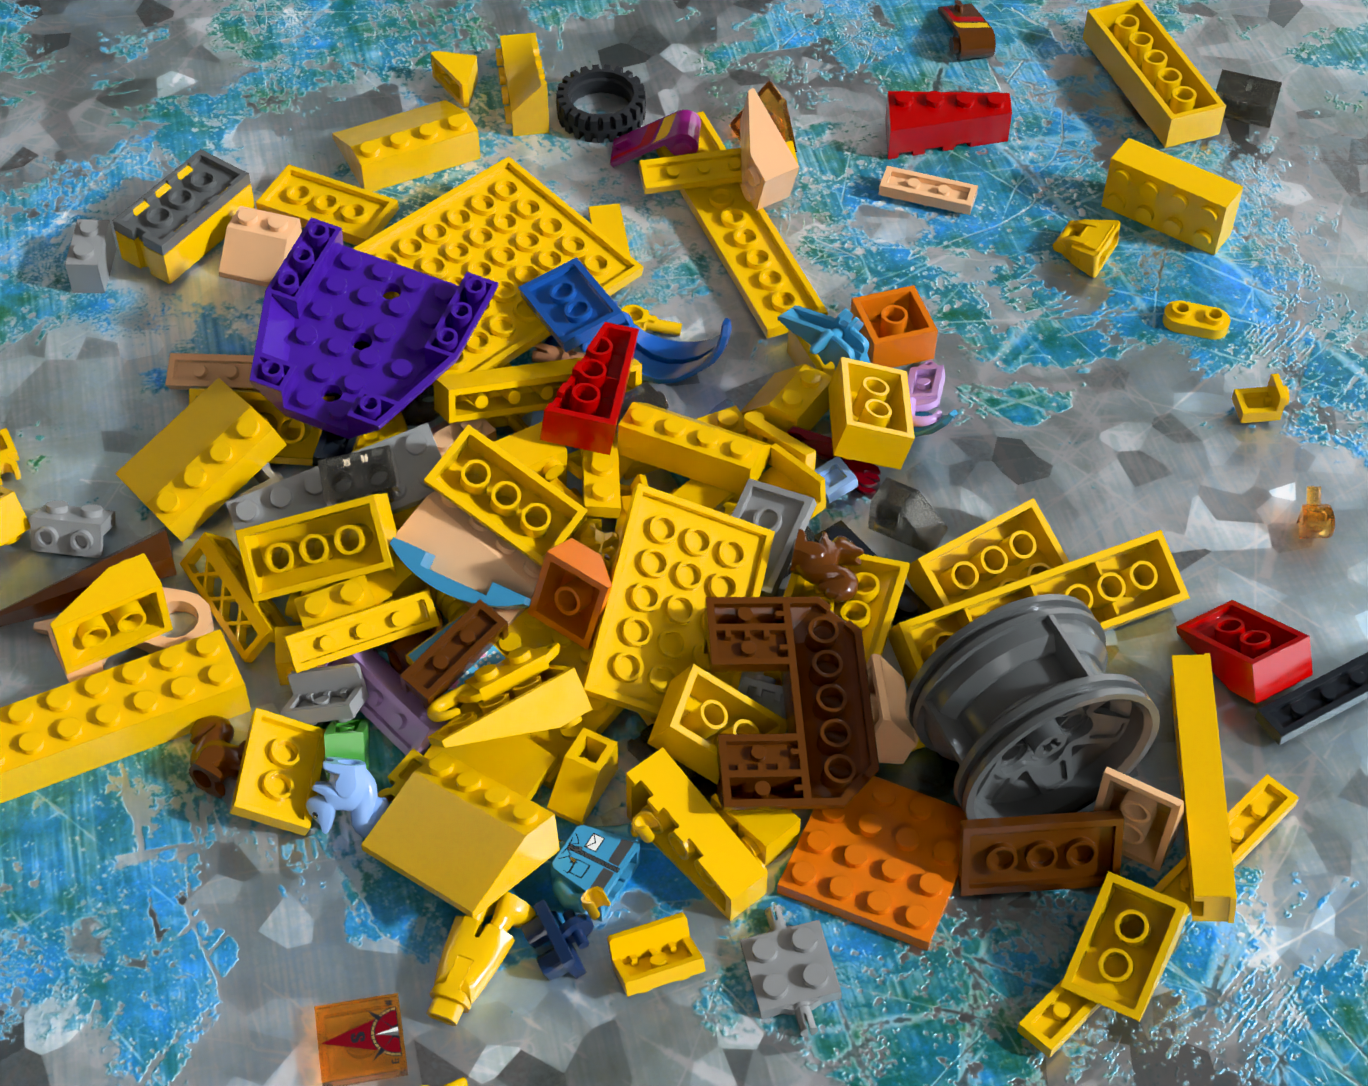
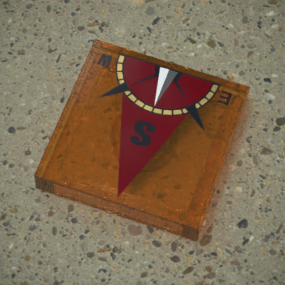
M398 993L314 1007L322 1086H347L409 1075Z

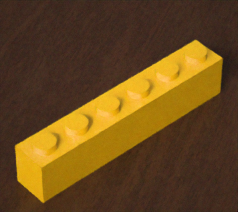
M583 357L442 375L434 381V410L448 423L544 410L549 402H553L557 396L558 389L563 382L566 383L572 374L573 367ZM636 359L633 360L624 399L631 398L635 394L638 397L641 396L642 364Z

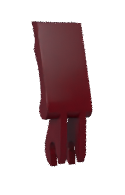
M792 426L787 431V434L816 450V458L830 461L837 457L833 456L832 438L796 426ZM840 457L857 477L859 486L855 489L863 495L876 493V490L871 487L876 486V482H880L878 474L881 475L879 467L871 463L847 460Z

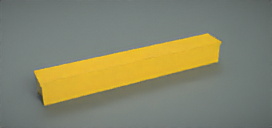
M1204 653V655H1172L1173 675H1170L1180 796L1181 800L1184 801L1183 829L1192 921H1226L1234 923L1237 894L1210 653Z

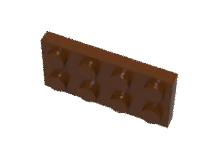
M1121 810L960 820L958 889L960 895L970 896L1102 887L1108 871L1120 876L1124 816Z

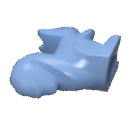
M327 757L326 761H323L322 767L330 773L329 782H315L312 790L322 795L313 796L307 800V811L320 824L324 834H327L332 828L336 811H350L351 823L355 832L361 837L366 838L389 807L388 800L385 797H378L377 784L371 773L366 769L365 762L358 759Z

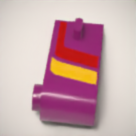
M679 110L613 139L610 165L613 168L662 146H666L675 156L696 153L699 147L701 129L699 115L691 110Z

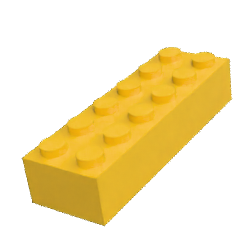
M1129 0L1087 10L1082 39L1165 148L1219 135L1226 105L1142 0Z

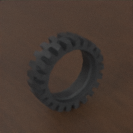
M599 64L592 65V70H589L587 66L581 67L580 73L576 70L570 72V77L566 75L562 79V83L558 85L556 108L559 123L562 128L565 127V131L569 135L574 133V137L579 140L584 136L586 142H592L593 138H597V143H604V139L608 138L611 143L617 136L625 135L643 125L646 115L645 87L640 82L638 76L633 77L631 71L627 70L623 73L622 67L617 66L614 70H612L611 65L606 64L604 69H600ZM595 93L615 94L629 102L625 108L615 113L602 115L587 113L573 105L579 98Z

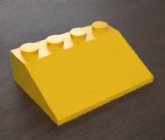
M447 100L332 133L334 142L361 188L372 192L480 159L477 127L466 111Z
M218 378L115 474L183 543L287 444L251 405Z
M1032 498L910 563L907 579L914 592L934 611L1069 563L1070 561L1035 499Z
M866 554L859 556L858 558L862 562L860 566H844L854 572L859 580V590L856 595L844 602H836L825 598L824 594L818 591L816 585L809 583L800 575L791 573L783 597L820 596L831 605L830 610L845 622L852 621L862 629L866 664L872 654L882 656L910 568L909 562ZM781 671L764 672L765 676L776 679L775 685L782 686Z
M443 751L413 772L361 844L362 851L473 919L560 851L554 813Z

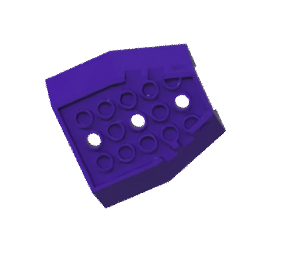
M311 217L265 290L250 374V384L286 417L347 439L378 431L457 362L497 290L498 282L466 272L458 286L344 246L341 227ZM387 292H396L400 295L393 299L383 297ZM361 341L371 344L370 347L363 350L353 347L354 344ZM328 393H337L341 396L333 402L323 399Z

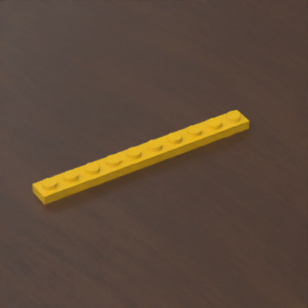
M1268 774L1228 812L1234 868L1296 806L1299 799L1297 795ZM1185 856L1152 890L1186 903L1190 910L1189 916L1191 914ZM1063 979L1019 1022L1017 1028L1019 1034L1048 1058L1101 1006L1061 988Z

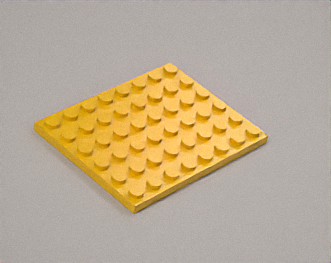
M509 156L353 248L458 286L466 272L498 282L497 290L457 362L442 375L501 368L551 335L521 297L519 286L576 257L609 296L642 276L643 266ZM387 292L383 295L386 299L400 296L396 292Z

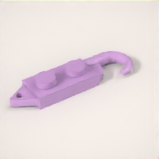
M931 359L918 367L910 368L908 386L913 427L931 425L942 416V411L940 410L929 416H915V412L929 411L933 408H938L945 382L944 365L938 366Z

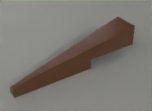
M166 527L0 610V627L63 612L108 567L142 553L146 555L159 579L177 575Z

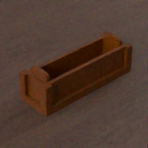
M479 599L400 675L402 690L406 693H413L423 702L424 708L428 710L430 704L442 696L500 638L504 640L509 636L508 621Z

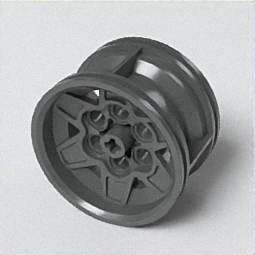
M1045 594L1027 597L998 607L967 624L947 639L924 662L912 680L905 700L906 716L919 739L926 747L938 752L942 757L950 761L959 763L960 767L954 781V795L967 819L1076 813L1096 801L1106 767L1128 775L1140 763L1152 746L1160 725L1159 711L1137 680L1122 674H1105L1108 663L1105 632L1083 601L1069 595Z

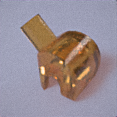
M1307 486V504L1302 505L1297 523H1299L1298 534L1300 539L1330 538L1334 534V512L1330 505L1321 504V486Z

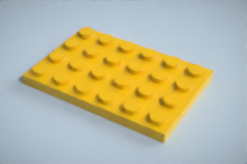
M638 483L632 493L610 577L612 588L597 626L582 682L586 695L657 718L671 680L692 664L697 665L738 690L742 672H710L708 654H703L705 598L760 597L775 531Z

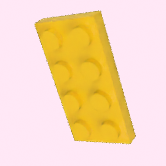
M290 164L285 167L256 201L258 210L300 218L301 227L304 228L311 217L341 227L343 241L354 245H359L381 232L399 210L398 200Z

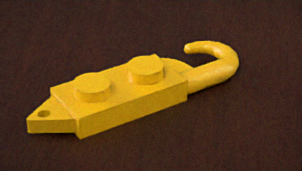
M559 642L536 649L520 647L511 651L507 655L508 658L503 661L480 667L474 672V676L464 681V684L435 699L428 707L427 717L434 722L452 719L460 714V709H448L461 702L475 703L481 701L486 703L550 668L549 663L562 651Z

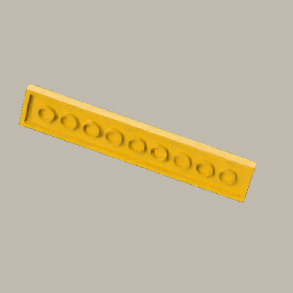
M703 111L696 113L701 119L699 147L696 153L725 150V145ZM666 146L656 149L660 158L675 156ZM742 182L679 190L767 339L788 333L786 325L784 326L777 318L795 305L828 315L827 309L764 208L756 211L752 202H748L745 199L741 190Z

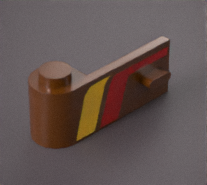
M955 0L954 5L938 7V13L953 31V37H950L949 48L951 54L955 55L957 60L994 56L996 49L994 31L972 3L962 4L960 0Z

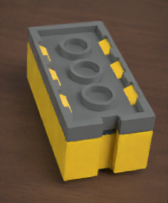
M200 149L112 220L121 258L140 269L149 267L151 275L171 284L225 238L227 226L239 206L255 209L249 173Z

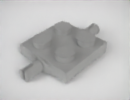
M774 905L776 920L770 906L765 910L770 930L764 934L740 940L761 1019L781 1014L796 1015L800 1035L808 1037V1029L805 1022L807 1021L812 1036L818 1032L812 1010L823 1003L842 999L841 988L819 920L796 926H786L781 906Z

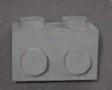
M65 501L47 502L30 517L31 549L39 552L100 558L103 555V536L115 525V511L103 510L102 506L94 504L75 507L68 506V503Z
M350 663L311 668L299 673L291 671L288 675V680L293 696L280 711V715L310 725L334 720L335 723H344L352 720L369 697L359 664Z

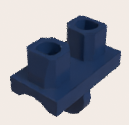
M545 899L534 904L538 915L522 925L521 929L525 938L534 949L548 941H551L553 945L552 949L536 958L542 973L550 981L568 972L576 979L587 973L573 943L576 942L579 949H585L589 946L590 943L587 936L594 928L590 916H576L575 912L569 909L562 914L565 920L562 923L559 914L556 911L550 910Z

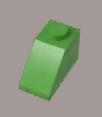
M368 718L352 719L344 723L331 721L324 733L325 761L327 757L358 759L366 763V769L369 771L370 720ZM326 771V780H329L330 773Z

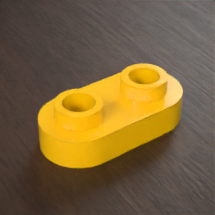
M1172 301L1165 307L1162 322L1167 329L1176 333L1217 340L1226 336L1230 325V317L1224 310L1217 307L1186 301Z

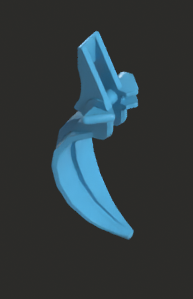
M795 305L777 318L792 333L811 345L810 353L815 355L818 353L825 365L832 361L835 365V370L841 357L870 363L867 354L869 342L859 332L864 323L857 317L852 320L854 314L847 308L837 318ZM954 409L948 415H942L937 422L931 425L913 427L914 436L918 437L935 433L951 423L958 415V412ZM925 411L915 412V416L932 415V413Z

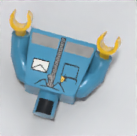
M642 811L633 818L632 822L621 825L594 827L579 825L575 828L567 842L558 838L560 851L548 860L552 862L550 867L552 890L564 911L572 909L575 914H589L591 919L603 921L640 864V843L637 841L642 839L645 843H651L654 840L655 835L650 829L659 827L660 823L650 811Z

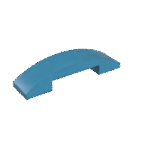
M395 537L390 542L397 556L415 575L449 596L471 604H475L481 599L493 609L510 610L530 607L532 599L492 582L487 595L434 572L430 570V567L435 559V555Z

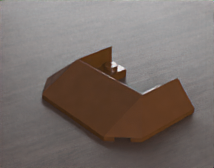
M820 596L705 598L703 654H708L710 672L781 671L787 725L786 734H718L716 748L719 780L715 792L723 811L844 808L879 770L862 629L852 621L845 622L830 610L831 605Z

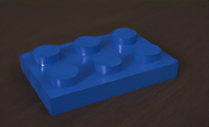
M577 257L518 287L523 300L565 352L593 339L604 322L618 325L625 322L622 310Z

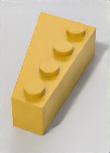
M663 747L626 773L627 817L632 821L642 811H650L660 825L650 829L655 835L652 843L729 921L766 895L768 872L763 862L751 854Z

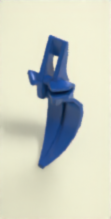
M624 311L622 312L625 322L620 324L639 329L634 359L642 364V380L656 384L683 381L714 364L725 350L732 330L731 320L725 318L721 326L720 335L708 340L687 342L667 340L647 333L635 325L631 316ZM552 335L544 342L545 344L561 348ZM593 339L578 346L582 352H586Z

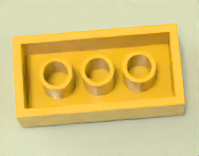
M1128 138L1111 157L1101 206L1215 255L1231 235L1243 186Z

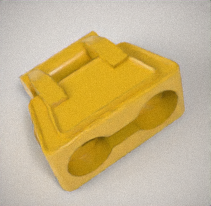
M1071 220L1054 242L1053 249L1061 253L1071 264L1084 273L1095 278L1118 245L1120 221Z

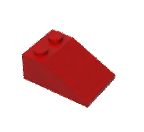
M1234 600L1228 601L1176 626L1177 634L1197 655L1210 653L1212 672L1230 691L1255 704L1265 701L1270 696L1286 688L1293 687L1298 682L1313 675L1309 635Z

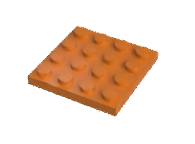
M873 776L844 808L813 810L777 884V893L928 951L958 880L960 820L968 819L960 807Z

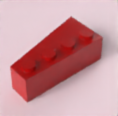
M888 91L885 114L888 160L898 158L899 153L911 152L913 156L925 154V149L941 147L942 151L954 150V147L958 144L964 143L969 147L1007 142L1012 118L1010 93Z
M604 322L587 347L586 354L582 360L577 361L573 367L569 379L566 383H562L553 402H549L544 409L540 435L541 441L610 455L634 360L639 329Z

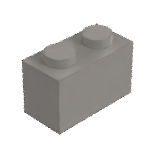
M77 219L65 262L73 293L106 292L117 249L110 220Z

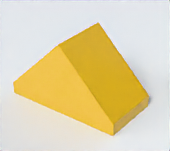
M442 51L431 52L433 78L463 108L469 107L479 79L477 55Z

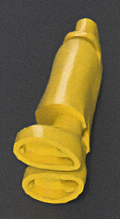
M507 892L474 919L467 914L466 916L455 917L437 967L434 986L429 993L433 1000L426 1014L430 1018L450 1026L457 1025L462 1013L469 1012L471 1005L485 989L514 944L515 940L512 935L507 933L511 927L521 928L522 925L531 921L536 916L534 908L518 896ZM494 913L490 923L486 924L483 929L482 924L485 918Z

